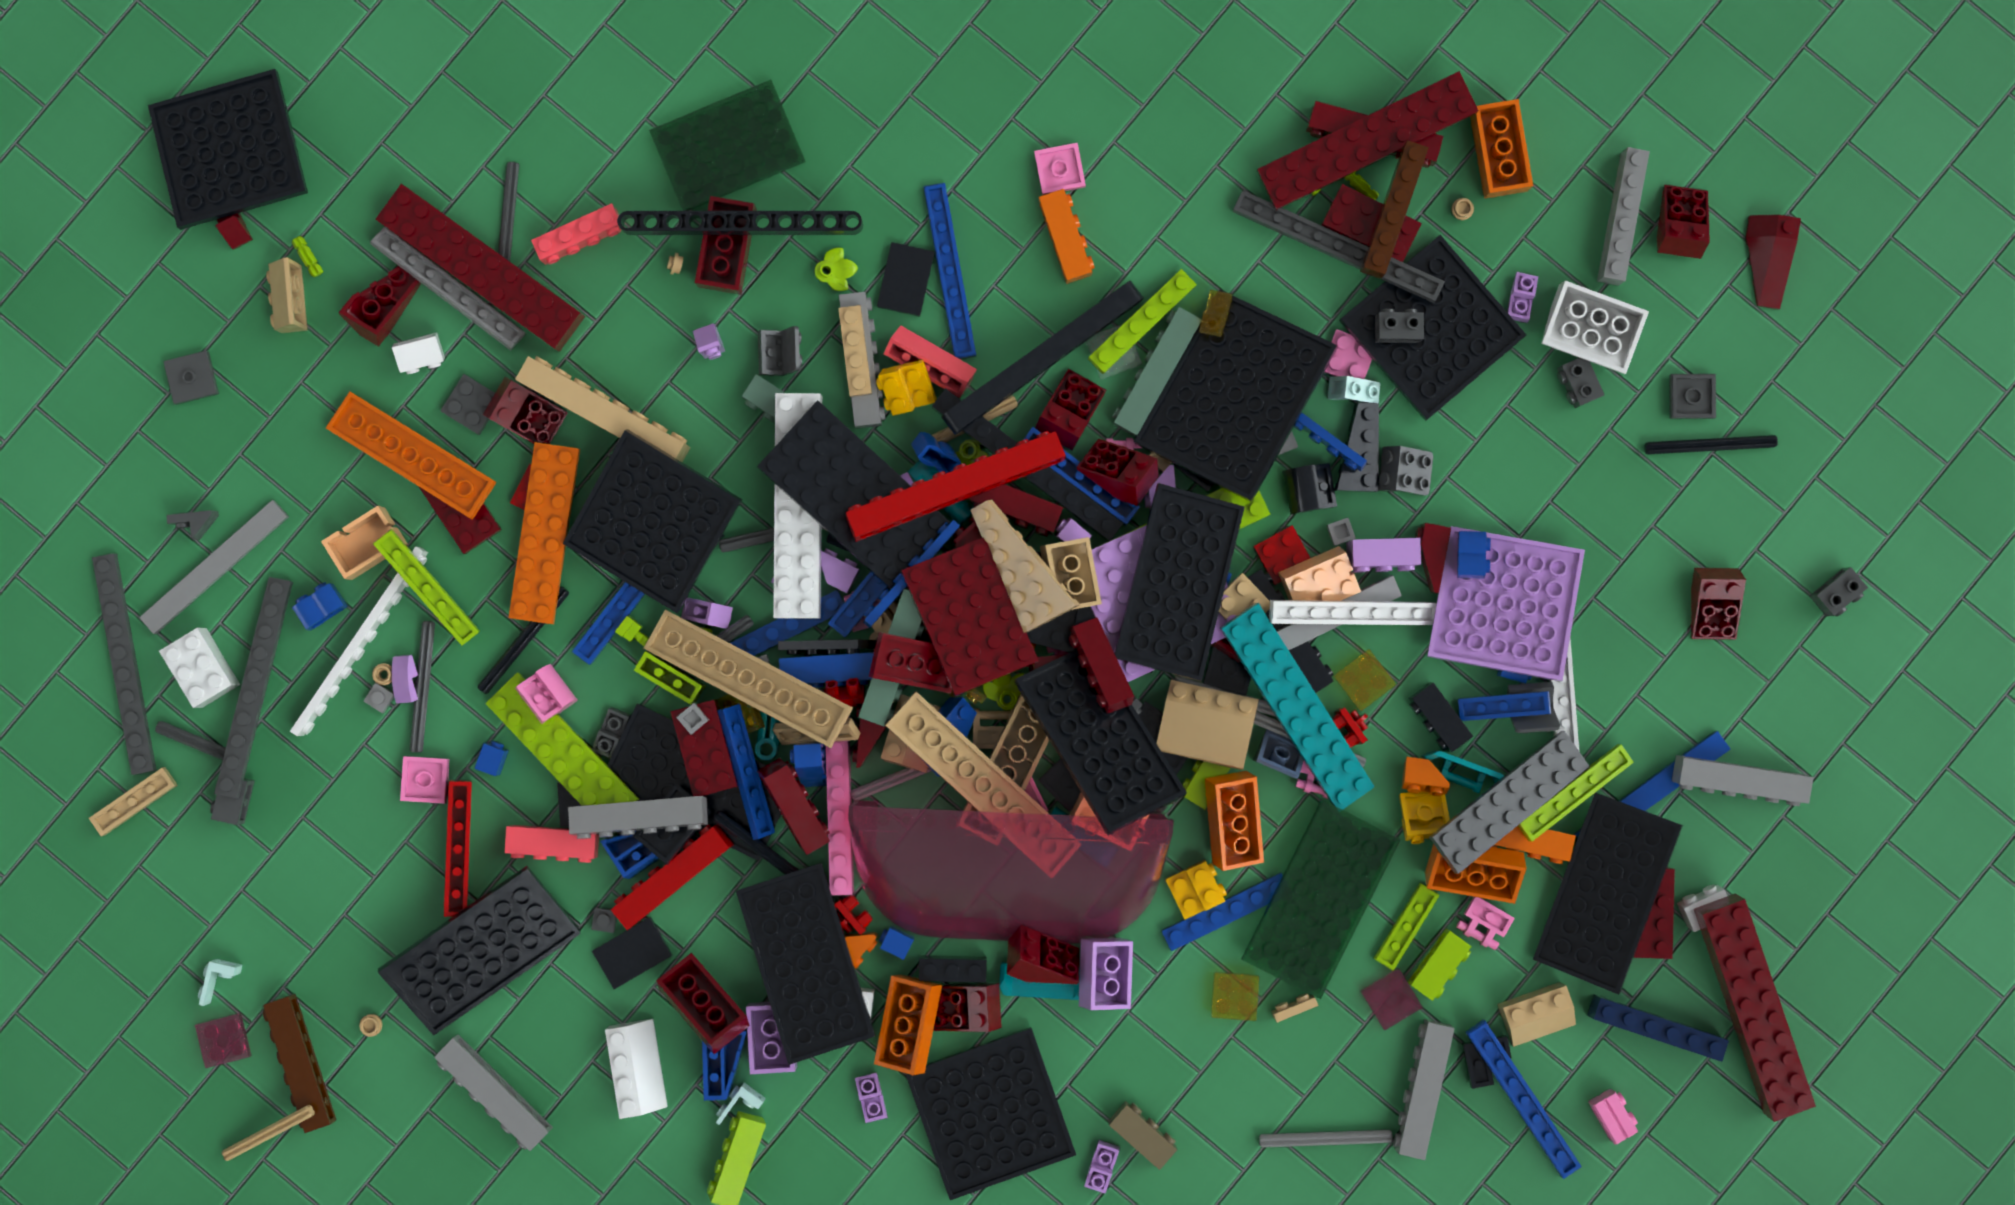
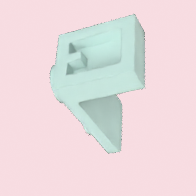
M1350 376L1330 377L1327 399H1349L1365 403H1379L1380 382Z
M220 959L209 961V964H206L203 971V976L205 977L204 984L198 992L199 1005L205 1006L211 1003L217 975L222 978H232V976L241 973L242 964Z
M743 1083L741 1088L736 1086L729 1095L732 1098L728 1106L723 1104L716 1115L719 1118L716 1123L720 1125L739 1097H742L743 1103L752 1109L754 1107L759 1109L766 1098L746 1083Z

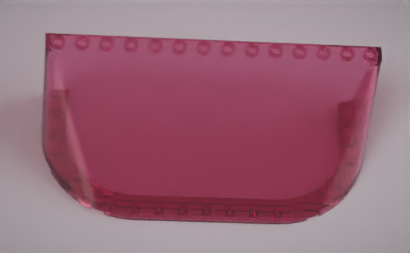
M871 800L854 801L849 805L848 812L856 870L862 887L870 901L886 918L903 929L916 934L938 938L1008 941L1021 925L1070 944L1081 943V939L1108 938L1132 924L1151 903L1161 881L1173 835V819L1163 813H1151L1147 819H1139L1107 835L1095 816L878 807V801Z

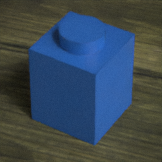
M492 740L491 743H483L474 769L493 776H499L509 750L504 749V744Z
M890 926L889 930H883L879 942H882L880 949L904 960L915 937Z

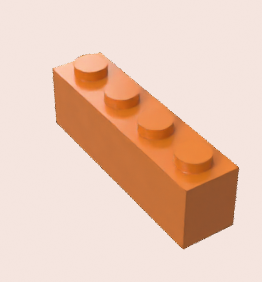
M1061 189L1040 196L1038 202L1066 284L1092 276L1091 269L1095 268L1091 256L1087 257L1085 248H1088L1084 235L1080 236L1077 229L1080 227V222L1077 214H1072L1070 207L1073 206L1070 194H1066L1065 190Z
M1517 826L1492 847L1497 848L1501 846L1506 847L1508 850L1528 852L1527 857L1541 859V856L1550 857L1549 862L1562 864L1563 860L1570 862L1576 836L1548 829L1531 842L1527 840Z

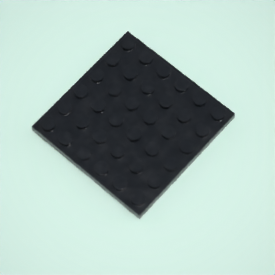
M276 69L148 105L176 225L180 230L308 193L279 74Z
M1441 235L1406 263L1445 281L1435 303L1385 281L1339 320L1425 421L1526 336V333ZM1382 309H1395V312H1403L1405 309H1417V312H1424V339L1420 343H1375V316Z
M626 429L563 544L675 613H678L743 499Z
M1032 1027L928 1063L923 1074H906L950 1200L1076 1156V1151Z

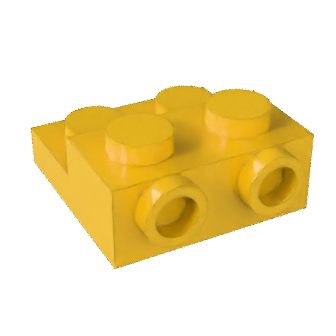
M923 359L884 368L876 380L878 389L880 391L883 390L886 397L884 398L885 409L887 411L891 410L892 416L911 412L915 407L933 404L937 400Z
M1423 791L1420 793L1407 792L1399 794L1405 841L1411 840V844L1423 843L1424 839H1429V836L1450 820L1445 794L1433 796L1430 795V792Z
M1206 860L1165 879L1184 920L1226 902L1224 896L1227 893L1222 883L1217 885L1214 878L1217 872L1213 864H1207Z

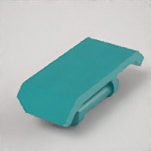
M1432 750L1421 755L1423 759L1432 760L1438 757L1444 759L1440 773L1445 779L1472 789L1476 793L1480 792L1486 775L1492 777L1494 783L1504 777L1501 773L1442 751ZM1451 762L1479 772L1476 781L1449 772L1448 769Z
M1007 962L1001 963L999 987L1005 996L1079 1000V983L1025 982L1007 975Z

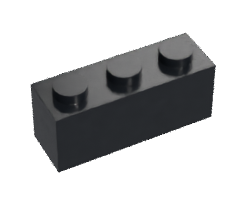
M1429 682L1408 698L1411 701L1409 704L1410 708L1416 715L1420 714L1425 720L1422 722L1429 733L1434 732L1438 738L1436 743L1443 751L1453 752L1474 737L1434 682Z
M920 955L919 981L986 983L987 957Z

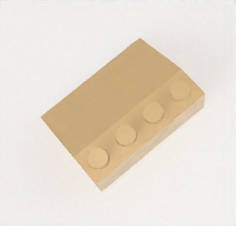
M1171 680L1156 744L1161 752L1243 770L1259 699Z

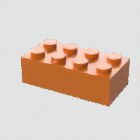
M1519 99L1478 105V113L1470 116L1484 199L1528 192L1533 187V180Z
M1245 770L1205 778L1212 864L1222 871L1264 863L1257 776Z
M1433 844L1425 870L1426 887L1432 890L1515 904L1527 869L1524 852L1491 847L1463 871L1455 874Z
M903 974L891 976L874 1060L875 1065L910 1075L925 1073L942 989L941 984L919 981L918 978Z

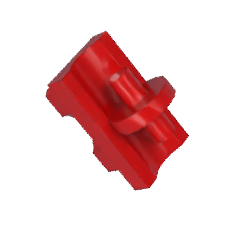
M858 678L846 680L847 687H838V681L835 680L826 681L824 693L850 707H856L857 704L864 702L865 688L864 685L860 684Z
M1345 707L1339 708L1334 712L1336 715L1332 717V720L1337 728L1341 729L1344 726L1348 731V734L1343 737L1349 747L1368 741L1362 732L1368 728L1364 723V720L1368 718L1366 713L1359 716L1357 711L1353 710L1349 714Z
M853 894L845 897L843 900L839 899L835 906L845 917L843 919L838 913L842 928L847 933L851 932L853 929L848 924L850 922L861 935L866 931V927L873 917L866 909L859 916L852 912V909L860 903Z

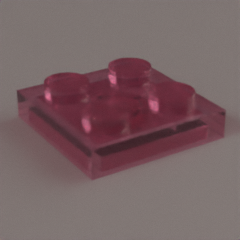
M1399 968L1360 991L1384 1030L1423 1008Z
M241 1013L195 1025L205 1068L252 1056Z

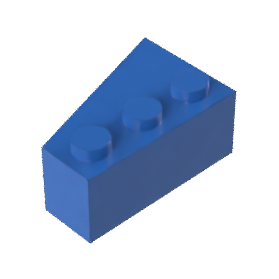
M949 697L938 710L942 716L967 738L977 712L963 697ZM926 764L934 772L936 776L941 777L928 764Z
M820 742L793 745L794 749L790 750V761L795 763V770L801 784L804 787L827 786L826 746Z
M620 835L600 841L623 878L632 879L659 860L655 854L633 835Z
M747 1028L715 1054L702 1041L704 1101L726 1100L730 1095L748 1035Z

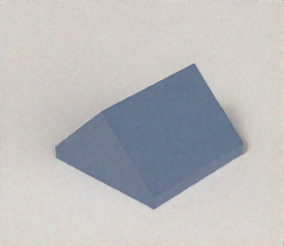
M1266 729L1253 761L1298 779L1303 758L1291 739Z

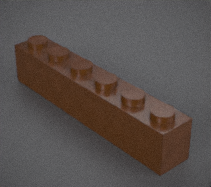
M1408 140L1404 144L1360 272L1379 279L1386 274L1429 147Z
M296 994L264 1004L263 1016L265 1021L269 1022L271 1029L270 1038L276 1044L278 1050L277 1059L282 1064L285 1072L283 1075L284 1081L290 1087L292 1093L290 1096L291 1103L297 1110L311 1105L315 1111L314 1116L299 1123L300 1128H303L304 1133L332 1124L337 1119Z

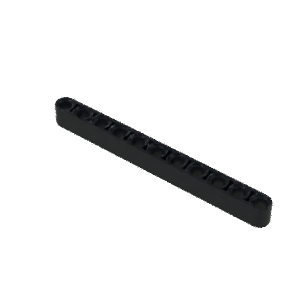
M624 211L617 219L618 226L627 235H856L863 229L862 218L856 211ZM655 218L657 220L656 225L653 228H647V221ZM696 218L701 219L702 222L699 227H691L692 220ZM740 218H744L747 221L746 225L742 228L735 226L736 221ZM762 218L769 220V224L765 228L758 227V222ZM784 218L791 220V225L787 228L780 226V222ZM807 218L814 220L813 225L809 228L802 226L803 221ZM829 218L836 220V224L832 228L824 225L825 221ZM851 218H856L859 221L858 225L854 228L847 226V222ZM627 219H634L632 227H624V222ZM671 219H679V224L677 227H669V221ZM716 219H724L723 226L720 228L713 227V222Z
M1128 281L949 409L941 418L954 435H957L1131 310L1144 297L1132 281Z

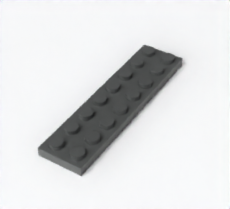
M1560 731L1429 836V838L1455 874H1459L1590 766L1567 733Z

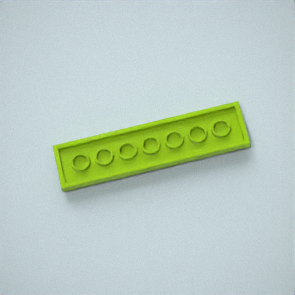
M517 672L485 703L582 806L639 800L558 713L541 724L515 689L517 685L526 680L520 673Z

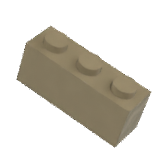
M1125 1101L1109 1119V1126L1160 1170L1177 1151V1147L1174 1144L1176 1140L1167 1132L1165 1134L1161 1133L1158 1130L1159 1125L1150 1117L1148 1119L1144 1118L1141 1115L1143 1111L1132 1102L1130 1105Z

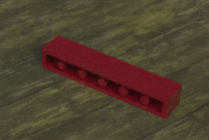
M1315 101L1306 132H1310V135L1313 137L1322 138L1368 115ZM1433 134L1416 142L1417 144L1429 147L1422 167L1428 168L1437 162L1444 136ZM1401 150L1391 155L1396 156L1395 159L1398 160Z

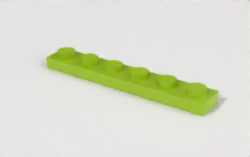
M1181 269L1088 357V360L1102 374L1107 372L1197 284Z
M392 529L373 543L461 646L480 632L477 626Z
M1617 744L1520 823L1518 827L1528 841H1534L1633 764V760L1622 744Z

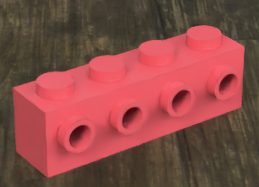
M611 203L532 239L531 242L540 261L545 265L554 264L566 255L576 254L586 246L598 244L603 238L619 234L621 228L617 223L618 211Z
M901 325L890 338L884 351V355L900 364L923 359L931 382L943 389L946 388L958 398H961L969 387L977 371L976 368Z
M506 826L504 853L511 854V858H524L525 855H533V859L546 860L547 856H555L556 861H569L570 857L578 858V862L590 863L591 859L598 857L599 834H591L590 839H577V836L569 834V829Z

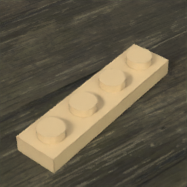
M861 305L838 308L849 396L872 394Z
M847 718L836 741L858 740L861 733L852 718ZM775 723L772 729L782 745L819 743L784 723Z
M162 767L92 815L89 820L100 836H105L178 785L166 767Z

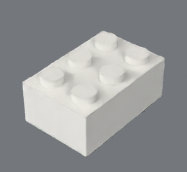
M196 628L159 651L193 708H203L240 685L207 628Z

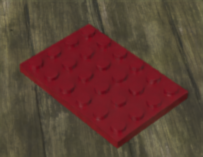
M984 537L901 571L954 696H958L1039 661L1027 632H1023L997 565L993 560L991 550Z

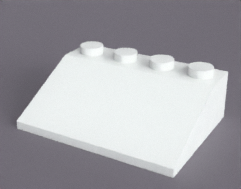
M1564 281L1559 284L1552 302L1541 344L1626 374L1649 311Z

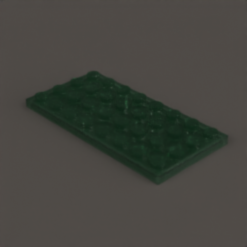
M1321 799L1241 959L1321 999L1400 839Z

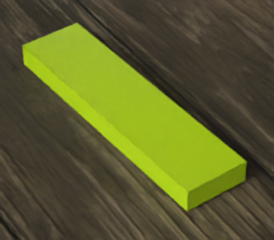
M1419 883L1374 956V959L1394 971L1440 895Z

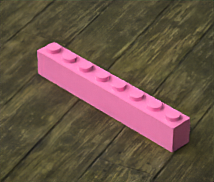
M849 740L835 741L832 748L826 746L828 830L830 832L828 834L830 840L828 842L829 883L832 895H852L854 893Z

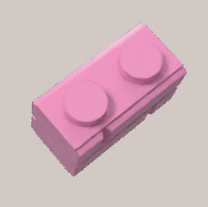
M1609 1089L1589 1100L1590 1107L1613 1144H1619L1626 1140V1138L1638 1133L1635 1126L1638 1122L1632 1112L1628 1113L1624 1105L1627 1103L1620 1092L1616 1093Z

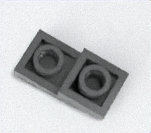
M610 707L602 728L598 731L592 750L611 758L631 715Z

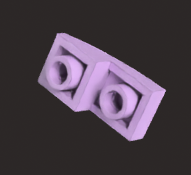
M1516 272L1507 307V313L1513 320L1524 323L1529 321L1532 301L1536 294L1538 276Z
M412 654L394 656L392 660V687L396 703H409L418 700L412 678L418 676Z
M877 1073L855 1078L865 1123L888 1118Z
M1098 1140L1084 1187L1106 1193L1113 1167L1120 1151L1119 1146Z

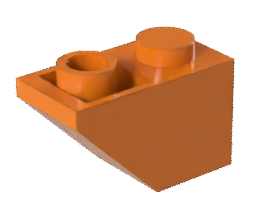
M1406 757L1402 789H1407L1410 793H1420L1423 791L1430 792V795L1433 796L1447 795L1450 783L1429 759Z
M867 932L861 935L859 933L845 935L855 970L864 960L861 957L866 950L870 953L878 943L875 940L878 936L876 932Z

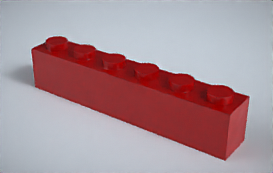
M471 780L448 781L444 917H453L467 907Z
M718 824L712 828L710 825H707L699 832L701 837L696 841L691 838L682 847L684 850L680 854H676L668 865L666 864L661 869L657 866L648 873L650 877L645 882L642 880L638 881L631 887L633 892L628 896L624 893L614 901L616 905L611 911L626 930L637 924L734 845Z

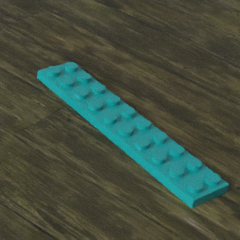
M1253 604L1221 626L1220 629L1335 810L1337 812L1342 811L1373 789L1375 786L1274 626L1270 623L1260 604Z

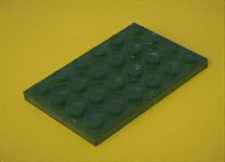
M772 80L763 82L649 130L683 211H689L709 203L710 196L723 197L806 162Z

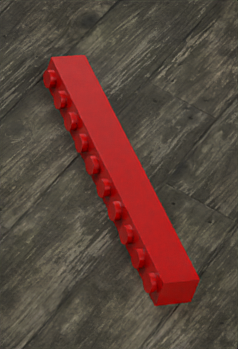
M1049 431L1042 432L1036 436V439L1019 441L1016 443V447L1010 449L1007 447L1001 448L995 452V455L987 457V455L980 456L972 464L966 465V463L957 465L953 468L954 471L945 473V471L939 472L932 476L933 479L924 481V479L918 480L911 484L912 487L895 489L890 492L891 495L884 498L882 496L874 497L866 505L856 504L851 506L845 514L855 542L1063 462L1066 454L1056 431L1049 433Z

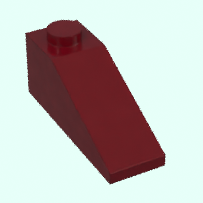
M1423 523L1421 527L1417 528L1415 538H1420L1421 561L1430 593L1437 594L1440 591L1451 527Z

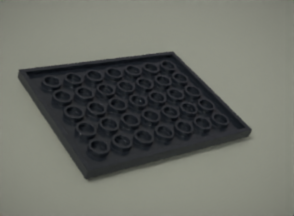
M1219 289L1134 443L1252 502L1338 347L1334 343Z

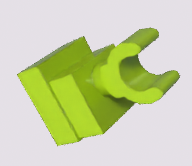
M626 616L615 631L629 642H632L635 638L643 646L646 645L649 637L640 632L643 626L631 616Z

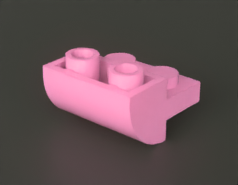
M551 664L537 670L534 675L515 688L541 724L557 713H561L578 700Z

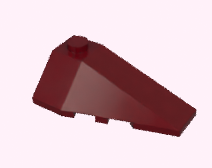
M1750 215L1748 217L1745 240L1749 248V263L1752 266L1754 278L1752 281L1756 305L1759 307L1777 310L1781 307L1798 241L1801 218L1785 215Z
M400 266L388 272V275L378 282L374 281L369 284L370 287L361 293L357 292L352 295L339 311V315L360 336L378 347L392 331L421 285V282Z

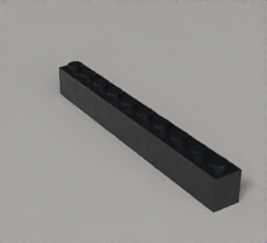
M945 388L932 405V409L942 416L962 400ZM983 416L963 430L965 434L993 455L1001 448L1007 447L1010 449L1016 447V441ZM1050 467L1023 477L1107 541H1111L1123 525V522Z

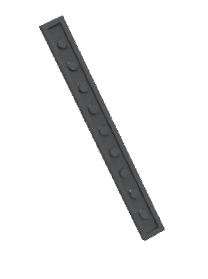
M1242 190L1233 209L1234 213L1361 270L1368 246L1284 208L1275 210L1272 203ZM1392 257L1386 274L1381 278L1432 303H1435L1445 282Z
M112 553L92 557L131 775L156 771L118 556Z
M273 577L268 579L214 793L216 795L236 799L240 797L293 585L291 581Z

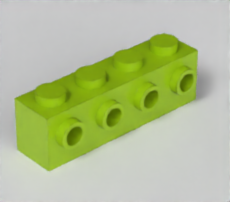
M741 1111L737 1112L736 1117H732L729 1125V1130H731L729 1138H725L722 1145L721 1160L718 1159L715 1165L714 1172L716 1175L714 1181L711 1180L707 1188V1194H709L711 1203L718 1205L739 1204L766 1127L762 1117Z

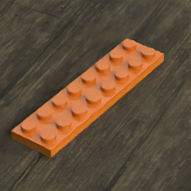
M350 391L326 426V429L472 520L497 483Z
M534 443L508 618L553 625L555 623L566 545L563 542L568 535L580 454L579 448Z

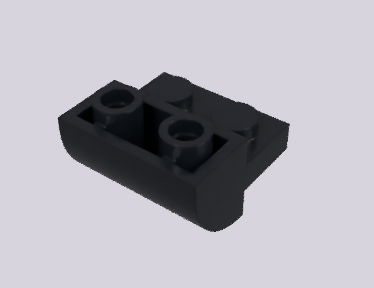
M1330 463L1307 465L1283 471L1290 515L1337 507Z

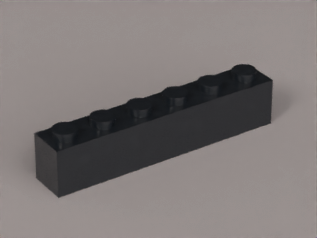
M1260 569L1247 577L1269 601L1285 600L1279 590H1274L1271 585L1273 580L1267 571L1263 572ZM1270 609L1265 613V614L1267 615L1268 619H1269V611H1270ZM1288 624L1272 625L1274 626L1275 630H1278ZM1307 641L1289 650L1315 693L1334 682L1332 670L1327 664H1322L1319 659L1322 655L1315 645L1311 647Z

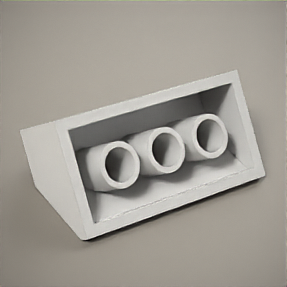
M654 1019L611 1025L606 1028L605 1034L619 1119L640 1116L668 1107Z

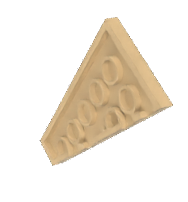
M987 500L971 509L982 538L984 537L991 550L993 560L997 565L1024 633L1030 632L1080 605L1076 599H1072L1067 593L1068 589L1063 583L1060 584L1052 575V570L1036 551L1025 543L1020 532L1015 531L1009 524V519L993 500Z

